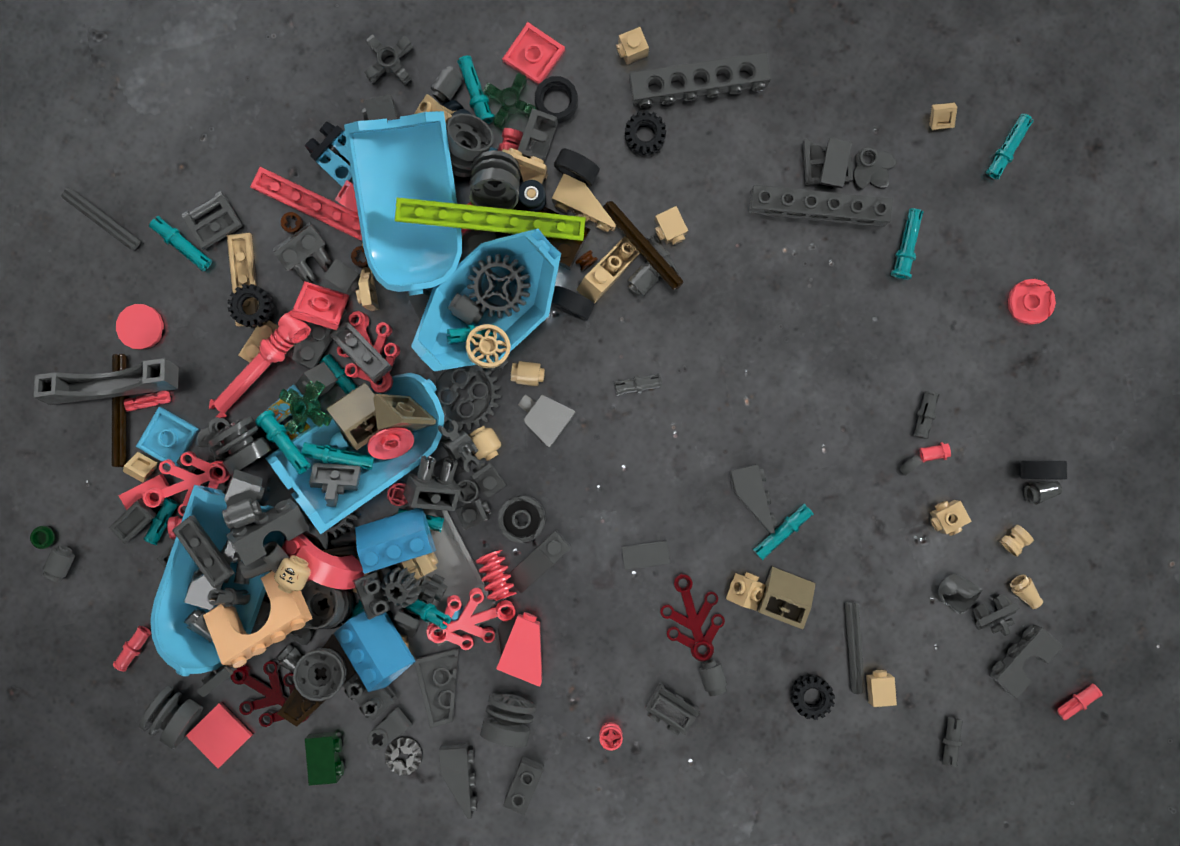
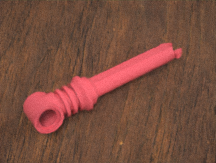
M292 311L287 312L280 318L278 329L268 339H263L260 342V352L215 400H210L209 409L216 407L220 411L216 417L226 418L227 415L225 413L272 363L282 362L285 359L286 352L290 350L294 343H299L308 337L311 328L305 321L291 317Z

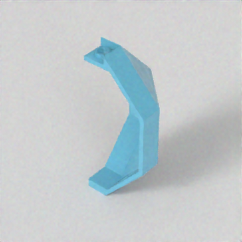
M539 229L481 243L458 264L456 271L446 282L432 289L411 347L433 371L476 365L467 355L466 342L448 343L447 336H450V334H447V329L467 328L468 326L452 315V311L448 309V306L457 293L462 296L465 294L468 297L469 294L475 293L474 289L467 288V285L474 284L475 282L469 280L468 277L469 275L477 276L472 268L478 267L481 269L478 261L483 260L488 264L487 256L491 255L495 262L496 254H501L502 261L506 255H509L510 264L514 259L519 261L516 265L517 269L525 266V270L520 273L522 276L525 274L530 276L528 279L523 280L524 283H531L530 288H524V291L529 292L530 296L521 297L526 301V305L523 306L517 303L520 308L519 312H515L511 308L512 315L509 317L505 311H503L502 318H498L497 311H495L493 317H489L488 308L478 324L472 323V325L477 327L484 324H494L501 328L510 340L511 352L549 316L561 253L550 244ZM503 267L490 268L500 277H505L511 273ZM486 274L483 276L481 284L483 294L489 288ZM516 278L509 285L513 299L517 293ZM508 279L503 282H498V280H496L495 282L497 283V286L493 291H491V293L496 290H501V292H503L502 286L506 281H508ZM498 295L488 299L496 305L508 304L505 299L503 300ZM477 297L471 298L474 301L478 300ZM497 333L496 340L505 342L502 336ZM471 343L470 349L473 352L476 346ZM498 345V349L506 348ZM479 351V352H476V354H475L474 356H475V357L480 356V355H481L480 351ZM505 352L497 353L498 361L503 358ZM484 356L483 359L480 360L482 362L488 363L486 361V356ZM489 356L492 362H494V357Z

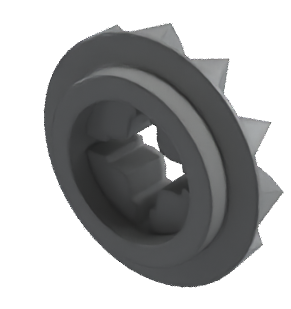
M410 738L395 739L389 744L385 752V764L388 765L391 772H395L399 776L409 775L417 770L422 760V752L419 745ZM400 749L404 754H411L406 759V765L402 760H395L400 755Z

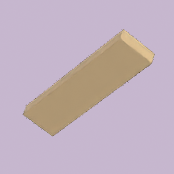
M252 234L227 235L232 292L236 293L235 288H242L244 284L248 286L254 284L257 286ZM248 298L243 303V310L248 315L256 313L259 309V302L256 298ZM236 322V326H238V327L243 326V325H241V324H239V323Z

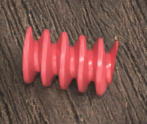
M502 550L483 555L476 560V564L484 565L478 570L479 573H486L481 579L482 582H489L484 587L485 591H492L487 596V599L495 601L517 594L516 592H509V589L514 584L506 583L511 574H503L508 569V566L500 565L505 560V557L498 556L497 554Z

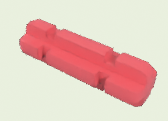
M160 391L157 394L150 393L137 396L136 399L133 397L125 399V410L133 411L139 408L156 406L159 403L171 402L169 391Z

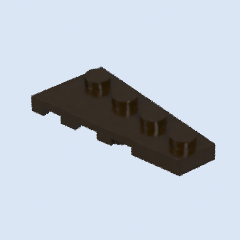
M332 634L323 648H330L338 652L345 660L347 667L346 682L356 674V670L337 638ZM324 667L321 670L316 669L319 672L318 678L322 676L327 678L325 675L327 670ZM294 688L277 714L297 727L325 700H309Z

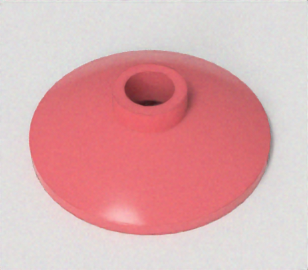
M402 427L384 429L376 433L369 440L367 445L368 452L377 459L397 458L412 448L414 436L410 430Z

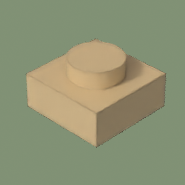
M955 103L932 105L930 127L932 130L955 128L957 114Z
M137 452L124 465L123 472L143 483L157 469L158 463Z

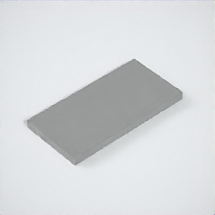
M408 506V507H406V508H404V509H405V510H412V509H415V508H411L410 506ZM424 509L427 515L444 518L441 532L430 530L436 548L434 554L438 560V563L435 564L437 569L419 578L421 580L419 586H421L426 576L432 578L434 574L445 578L443 584L447 585V589L440 602L434 599L431 604L435 605L437 610L444 613L447 608L448 597L456 595L460 598L463 608H465L470 600L469 592L473 588H480L483 592L484 600L478 604L473 614L495 608L497 606L495 601L487 599V596L491 593L490 591H485L484 587L486 584L482 582V576L447 510ZM397 563V566L403 569L401 564ZM420 593L418 599L426 604H429V602L421 599L423 593ZM475 594L473 598H478L480 594ZM453 601L450 605L454 606V605H456L458 602H457V601ZM484 621V622H481V623H478V624H475V625L479 626V625H481V624H483V623H485V622H487V621ZM437 629L434 632H440L442 629ZM459 629L453 631V633L462 635L465 631ZM446 640V641H444V642H442V643H437V644H438V646H440V645H442V644H444V643H446V642H448V641Z

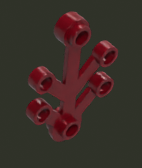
M679 574L674 579V587L678 592H681L688 617L675 611L670 604L662 605L660 613L663 618H670L692 630L694 639L680 633L679 628L676 626L669 627L666 634L671 641H678L691 648V654L696 660L707 661L714 653L712 641L719 628L725 623V619L721 614H713L710 619L711 626L703 637L701 627L712 607L717 604L718 595L713 591L707 592L704 595V603L697 614L690 593L693 585L692 579L686 574ZM686 579V586L680 587L678 584L679 580ZM710 594L715 596V601L712 603L707 601V597ZM669 607L671 614L664 615L663 609ZM715 617L722 618V622L718 625L714 624L713 620ZM671 630L678 631L676 637H670L669 633ZM699 646H706V651L704 653H699Z
M270 660L263 666V671L269 676L271 688L252 677L251 670L246 665L238 667L233 671L234 673L230 677L235 684H245L266 697L254 701H243L239 706L241 714L249 715L254 710L277 704L283 706L288 699L283 694L278 674L279 664L275 660ZM268 664L274 665L275 670L273 672L268 670ZM237 672H241L243 674L242 679H238L236 677ZM293 672L287 673L283 678V683L289 687L290 694L294 690L295 684L289 683L287 677L293 676ZM244 704L250 705V711L244 709ZM264 712L259 717V723L263 727H269L273 722L285 719L279 716L278 712ZM269 716L270 723L264 722L263 717Z

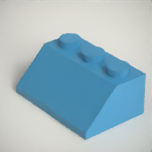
M415 508L355 527L357 553L364 574L436 551L427 518L422 508Z
M364 611L349 619L334 632L335 637L368 692L387 687L416 662L386 612L369 620Z

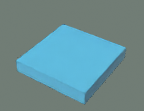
M158 407L136 447L161 462L170 459L174 461L175 466L179 467L180 465L176 463L183 453L189 451L201 429L166 409Z

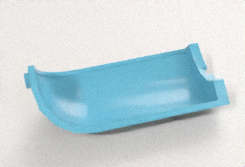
M444 111L422 112L401 116L400 119L388 120V123L387 119H378L345 124L344 128L363 248L368 266L376 280L387 290L396 292L409 291V296L424 294L423 289L433 288L446 282L456 271L462 254L461 228L395 222L397 197L457 204Z
M404 373L392 376L393 385L385 393L375 392L370 387L374 394L410 396L437 421L435 425L412 432L414 444L404 455L387 460L374 458L372 470L361 468L358 490H344V494H338L336 507L326 506V493H322V488H311L309 484L313 463H322L321 460L305 457L311 464V467L306 472L298 474L280 449L265 458L288 490L293 488L295 492L291 494L320 534L419 466L422 456L428 457L436 450L442 437L438 426L444 427V413L440 401L435 394L437 388L430 379L426 380L414 373ZM328 415L291 441L302 454L304 442L321 446L330 445L331 437L338 433L340 429L331 416ZM368 443L357 451L351 446L346 449L347 451L370 455L367 448Z
M194 485L181 523L189 516L194 515L215 546L221 551L228 539L226 534L230 533V529L226 525L222 511L227 509L224 500L225 494L219 489ZM270 505L260 506L262 512H267L274 508ZM272 531L265 536L263 547L272 541L282 547L285 537L280 531ZM176 536L154 599L151 613V634L157 653L163 660L174 668L177 674L190 676V674H201L217 670L223 665L213 641L209 642L204 637L187 628L188 625L184 623L185 619L197 608L201 611L204 610L206 613L211 610L184 603L192 576L199 567ZM237 561L236 563L231 562L230 567L235 573L237 568ZM269 571L254 578H249V585L234 583V573L229 578L228 583L223 582L221 587L222 590L233 588L249 592L243 594H250V600L246 605H233L248 635L253 629L266 592L261 578L270 573Z

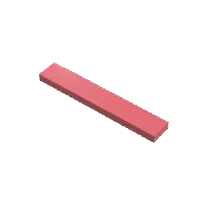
M259 167L250 186L252 189L362 241L358 213Z

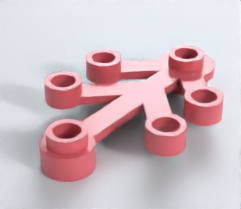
M360 311L353 312L349 316V323L372 345L366 329L369 325V317ZM359 317V321L355 323V319ZM381 322L376 327L378 336L373 348L380 355L384 348V353L387 355L385 360L392 367L395 358L400 354V347L394 343L385 345L387 338L392 333V327L385 322ZM386 326V332L382 334V328ZM339 346L337 347V353L340 356L349 357L346 353L343 354V350ZM391 347H394V352L390 354ZM349 363L345 367V374L347 376L369 381L371 388L375 392L385 393L393 385L390 371L382 377L383 382L379 385V380L374 383L356 364ZM355 367V372L351 374V369Z
M187 451L181 455V463L185 466L192 465L205 472L196 475L175 466L174 461L166 459L159 465L160 472L171 474L184 481L163 489L150 488L143 494V502L148 507L154 508L162 504L164 498L188 489L183 503L178 507V513L183 517L185 513L183 506H187L194 485L201 486V484L210 481L208 487L217 489L219 484L229 479L230 474L222 464L223 461L217 460L209 463L197 458L194 452ZM190 455L192 462H187L185 456ZM165 463L170 465V471L164 468ZM216 468L222 469L223 474L218 475ZM153 493H157V494H158V496H159V499H158V500H155V499L152 497V494H153Z
M473 588L469 592L470 600L456 621H452L450 624L443 621V624L448 627L440 632H434L441 628L430 623L426 629L428 639L434 643H442L447 640L459 645L463 650H469L474 645L471 635L463 634L460 636L453 633V631L461 629L482 638L486 643L493 642L495 640L494 629L492 627L482 628L475 624L496 617L502 621H509L515 616V608L512 602L502 600L495 608L473 614L478 604L484 600L482 590L480 588ZM475 594H480L478 598H473ZM452 595L447 599V608L444 614L449 615L451 618L455 611H458L462 606L458 596ZM453 601H457V602H458V603H457L456 605H454V606L450 605ZM486 633H492L491 636L485 637ZM465 640L470 641L468 644H463Z

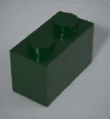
M337 731L309 734L305 738L309 786L337 783L341 775L344 774V763L340 761L339 752L342 751L341 738H338Z

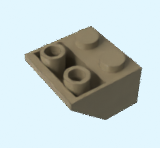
M366 383L361 384L325 408L350 446L356 451L366 445L376 433L381 431L377 429L373 399L375 394Z
M772 567L757 611L797 628L804 629L812 608L816 583Z

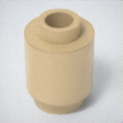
M522 361L513 363L511 381L521 385L538 386L539 382L544 381L545 369L541 368L540 363Z

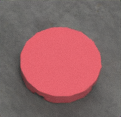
M1038 279L1024 280L1016 284L1010 291L1007 300L1008 309L1011 315L1020 323L1027 325L1039 324L1050 317L1054 311L1056 304L1054 292L1052 289L1050 290L1047 286L1048 284Z
M134 304L126 307L119 314L116 321V332L124 345L132 349L146 350L156 345L162 337L164 323L161 315L154 308L145 304Z

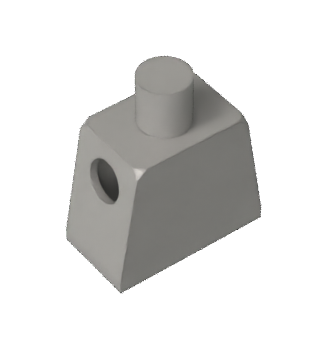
M525 395L518 404L520 408L528 413L523 420L524 423L548 447L552 446L576 413L574 410L544 395H541L537 402Z

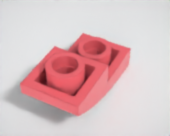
M163 473L118 496L126 510H128L137 500L143 499V494L150 488L163 489L170 485ZM157 493L152 494V497L155 500L159 499Z

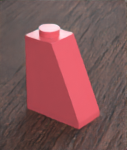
M524 612L523 615L518 614L496 669L540 687L542 683L540 622L536 621V616Z

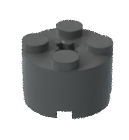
M519 495L503 504L499 511L498 522L506 538L516 543H525L539 536L545 526L546 515L543 506L538 500L531 496ZM525 513L528 523L524 522L521 525L518 523L519 519L516 516Z

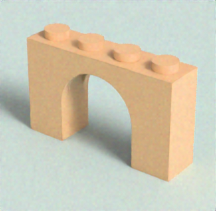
M273 571L263 576L261 580L271 604L270 615L265 625L259 631L249 635L244 630L237 610L233 606L225 607L220 604L204 614L203 617L221 664L233 668L241 667L251 657L264 653L266 648L273 643L284 640L290 632L303 628L305 623L312 619L302 592L292 591V593H286L278 588L279 584L274 579L275 573Z

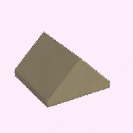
M375 394L373 397L378 430L402 427L413 432L435 425L437 421L410 396Z

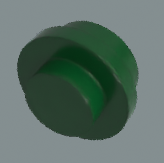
M47 526L36 527L30 535L31 543L38 549L50 547L55 539L53 530Z

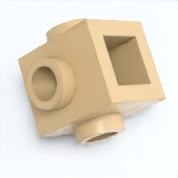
M953 500L949 503L948 501H943L935 506L936 510L930 512L932 516L930 521L937 532L940 531V533L949 534L950 536L961 532L962 526L972 522L962 502L958 500Z
M746 572L745 576L735 573L726 599L742 607L757 611L760 600L763 598L766 584L759 582V577Z

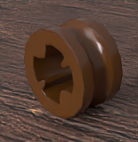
M287 212L281 218L282 228L290 234L296 233L304 226L302 218L294 212ZM290 218H292L293 220L297 218V221L295 222V228H292L291 226H289V228L287 227L289 225L288 220Z
M363 246L353 249L351 253L352 262L360 268L369 267L367 259L363 263L360 260L357 262V258H359L358 253L363 252L365 254Z
M591 250L575 261L576 265L581 266L580 270L582 272L598 260L597 257L592 256L593 252Z

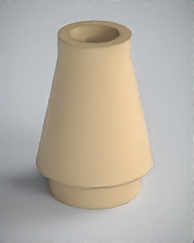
M1023 574L1011 581V591L1027 603L1031 609H1037L1043 604V600L1039 596L1030 577Z

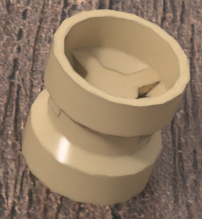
M1016 524L1011 529L1010 535L1004 536L1000 543L1012 555L1018 557L1022 553V548L1029 546L1034 539L1024 528Z

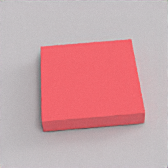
M527 22L502 58V62L536 85H539L553 69L565 51V47Z
M304 281L291 317L337 331L349 295Z
M220 702L186 736L217 768H220L253 734Z

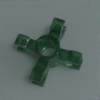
M517 73L512 86L503 90L487 82L483 89L484 94L491 99L499 101L501 105L493 120L495 126L503 129L509 114L519 111L529 117L532 108L536 109L534 105L520 100L519 94L527 82L526 76ZM507 97H514L516 99L513 105H506L504 103Z
M309 381L303 397L292 388H289L288 391L285 389L281 390L279 398L290 404V412L293 416L287 424L286 430L292 434H295L296 431L302 433L307 418H310L319 427H322L323 424L329 426L332 417L321 411V404L317 399L325 388L324 384L316 381L315 384Z

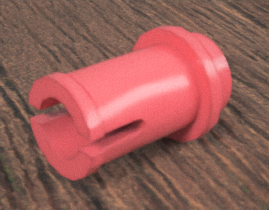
M940 442L939 445L919 449L923 463L937 459L947 460V457H951L948 443Z

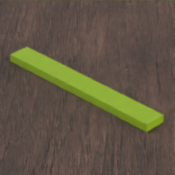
M396 198L395 222L511 234L539 229L545 237L579 241L584 239L586 217Z

